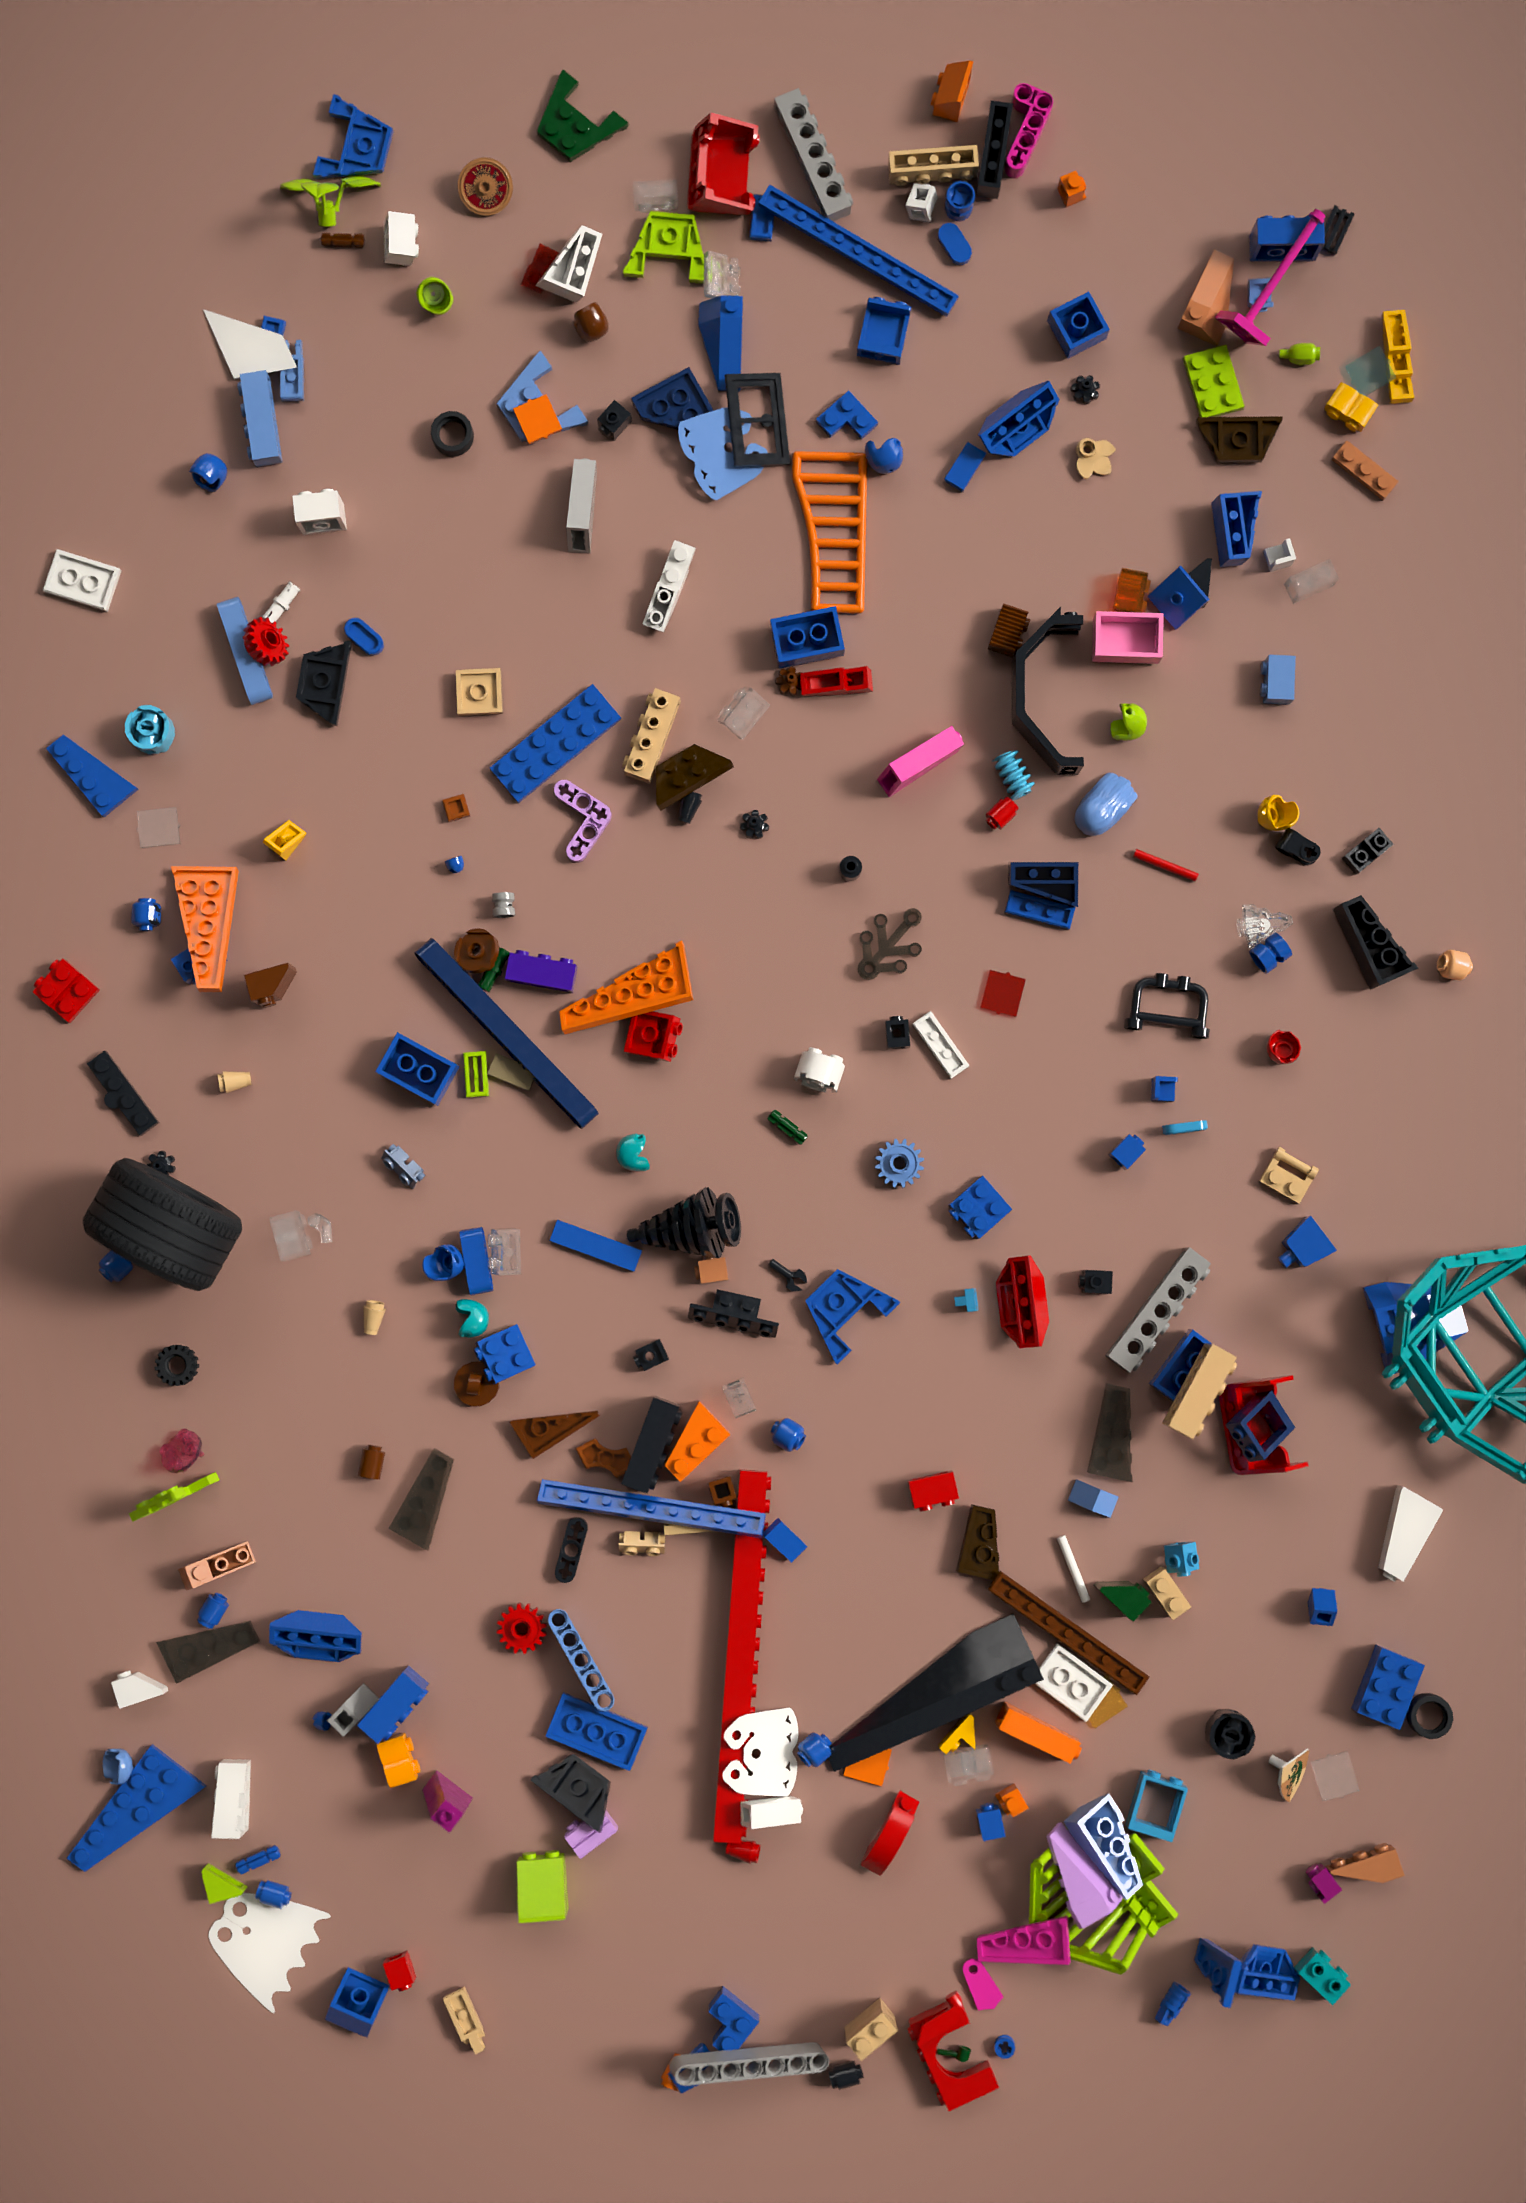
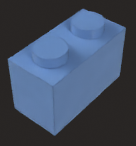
M1268 655L1265 661H1262L1261 675H1264V683H1261L1260 696L1263 697V704L1290 705L1294 701L1296 656Z

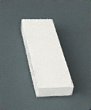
M931 1011L912 1024L950 1079L969 1067L965 1058Z

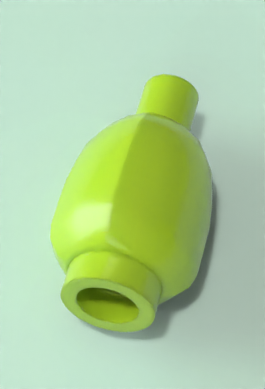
M1313 343L1294 344L1289 349H1280L1279 359L1288 358L1293 364L1311 365L1315 361H1320V347H1316Z

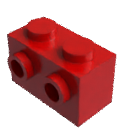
M952 1470L907 1480L914 1509L919 1508V1511L933 1509L932 1505L941 1503V1506L955 1504L954 1500L959 1499Z

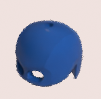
M897 438L888 439L879 449H876L873 441H868L865 444V456L873 470L881 474H889L899 469L903 461V448Z
M206 453L195 460L189 472H192L194 481L200 487L209 492H216L226 479L227 466L219 457ZM200 478H203L206 481V483L203 484L200 481Z
M445 1244L436 1247L433 1254L426 1256L423 1259L422 1267L425 1275L432 1281H446L458 1276L463 1271L465 1264L460 1251L454 1245Z

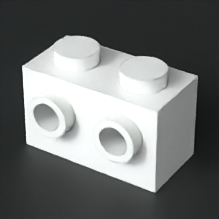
M388 211L384 220L385 263L411 266L414 258L418 257L419 248L418 244H415V237L418 235V224H415V215Z

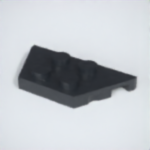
M345 641L344 644L334 647L328 646L318 652L312 651L303 654L296 693L297 700L337 727L352 647L351 641Z
M575 1754L565 1758L562 1763L549 1767V1770L531 1778L533 1783L594 1830L601 1833L611 1781Z

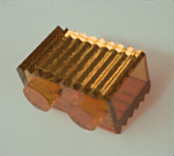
M1127 568L1121 569L1112 612L1145 613L1147 601H1143L1144 593L1149 592L1151 580L1147 579L1148 572Z

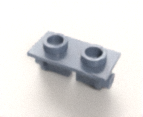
M393 1144L389 1147L388 1151L384 1150L381 1159L389 1170H394L399 1175V1179L404 1185H409L414 1189L417 1182H420L426 1176L423 1173L424 1170L414 1160L406 1165L404 1162L410 1156L399 1145L396 1147Z

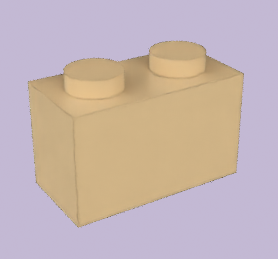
M1162 1566L1143 1578V1581L1170 1619H1176L1191 1608L1182 1592Z

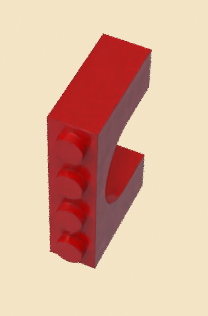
M947 2001L909 2019L910 2027L907 2030L912 2041L918 2039L922 2021L949 2005ZM963 2004L961 2005L958 2022L955 2026L917 2049L921 2062H927L930 2070L926 2072L931 2084H937L939 2091L936 2094L941 2106L946 2105L949 2112L999 2089L997 2079L988 2060L967 2070L955 2072L944 2068L936 2058V2048L940 2040L946 2034L970 2024Z

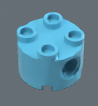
M142 705L133 712L131 711L127 716L125 734L129 741L141 752L159 754L168 751L175 737V727L172 720L162 710L152 705Z

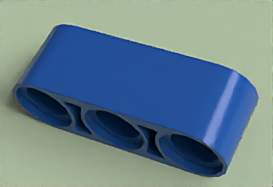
M483 1227L461 1230L460 1241L470 1295L492 1292L493 1282Z

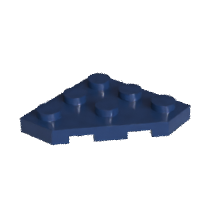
M690 367L631 398L642 420L676 430L679 429L681 421L714 411Z

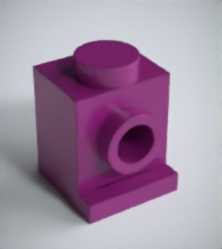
M1322 1863L1319 1865L1314 1864L1306 1870L1307 1876L1310 1878L1308 1884L1318 1894L1317 1897L1323 1904L1342 1891Z

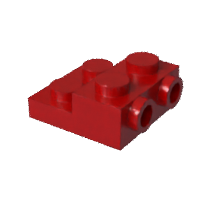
M62 958L61 961L57 959L50 965L49 970L51 972L45 978L41 976L36 980L33 985L35 987L33 993L68 1023H71L100 989L70 962Z
M653 1011L631 1017L624 1052L671 1062L672 1057L674 1058L678 1051V1047L675 1044L676 1037L681 1035L683 1025L680 1022L681 1018Z

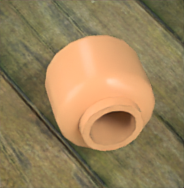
M1450 949L1441 954L1437 960L1438 971L1442 977L1461 981L1471 973L1473 968L1470 956L1465 952Z

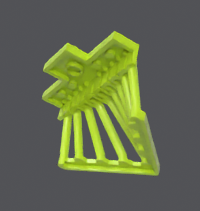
M1136 1833L1128 1836L1130 1840L1128 1845L1132 1857L1136 1860L1143 1885L1128 1900L1123 1898L1083 1945L1077 1947L1070 1944V1959L1119 1975L1128 1970L1147 1933L1151 1938L1154 1937L1160 1927L1172 1922L1178 1916L1175 1909L1151 1881L1161 1875L1165 1868ZM1050 1847L1034 1859L1030 1866L1029 1924L1047 1920L1069 1900L1065 1890L1042 1910V1904L1046 1903L1061 1888L1060 1879H1062V1875L1042 1892L1043 1884L1048 1883L1060 1870L1059 1866L1053 1863L1043 1873V1866L1052 1858ZM1066 1907L1055 1918L1067 1915L1069 1918L1072 1915L1070 1914L1068 1907ZM1129 1910L1131 1914L1106 1950L1101 1954L1090 1951L1124 1912ZM1139 1922L1141 1926L1123 1959L1112 1958L1135 1923ZM1076 1923L1069 1929V1943L1083 1930L1079 1929Z

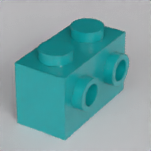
M1312 1947L1294 1968L1329 2003L1334 2005L1351 1986L1346 1979L1349 1975L1340 1966L1334 1968L1329 1963L1332 1959L1322 1949L1317 1952Z

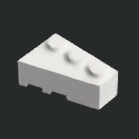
M582 225L574 232L536 286L577 303L585 294L602 234Z
M223 1759L219 1766H216L215 1780H217V1788L214 1792L215 1809L212 1838L240 1839L248 1831L251 1760Z

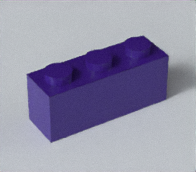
M516 950V953L510 952L505 980L507 982L573 993L578 967L576 964H573L571 959L560 958V961L551 960L549 955L538 954V957L529 956L527 951Z

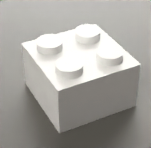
M323 489L320 493L304 491L293 496L295 522L303 535L347 530L344 503L338 491L333 489Z

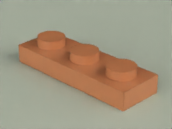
M1346 441L1331 459L1381 500H1384L1399 482L1349 441Z

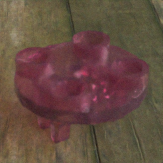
M186 1428L181 1429L177 1435L160 1449L163 1466L169 1472L184 1473L197 1460L198 1456L202 1457L205 1455L201 1451V1438L193 1431H189Z

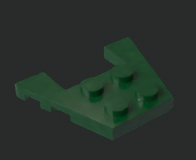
M563 69L537 129V135L571 162L595 148L594 146L603 140L607 141L612 138L613 134L618 131L627 129L629 123L613 110L598 127L566 100L579 86V83Z

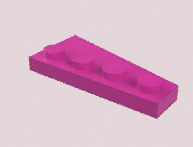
M1068 1915L978 1936V1962L1069 1965L1071 1961Z

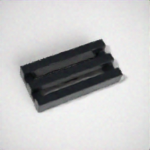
M1337 205L1333 207L1324 227L1325 236L1335 214L1339 215V218L1327 244H1324L1322 250L1334 255L1337 254L1355 215L1352 212L1347 213L1346 209H1338L1339 206ZM1343 218H1346L1347 221L1335 247H1330Z

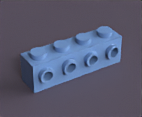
M266 370L240 374L241 382H238L237 386L239 395L243 396L244 403L241 404V412L247 421V425H244V433L246 439L249 438L250 446L247 447L248 458L253 460L256 467L283 463L270 377Z

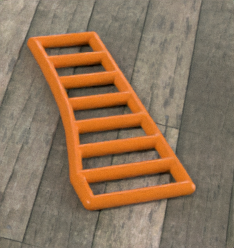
M795 451L792 455V479L800 500L809 539L811 610L836 606L837 613L860 614L864 611L867 497V459L865 453ZM801 460L858 462V474L801 473ZM802 482L858 483V496L806 495ZM809 504L857 505V518L813 517ZM815 526L857 527V539L817 538ZM818 547L857 548L856 561L819 560ZM820 569L856 570V583L820 582ZM820 591L856 592L855 604H820Z

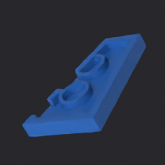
M1200 1938L1194 1961L1204 1977L1209 1978L1211 1981L1213 1992L1221 1997L1219 2001L1221 2005L1231 2008L1242 1961L1210 1940Z

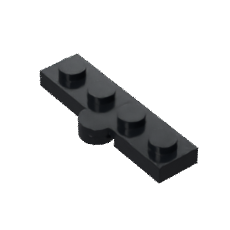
M103 1051L87 1063L108 1092L104 1097L106 1106L112 1109L120 1108L140 1136L160 1123L107 1051Z

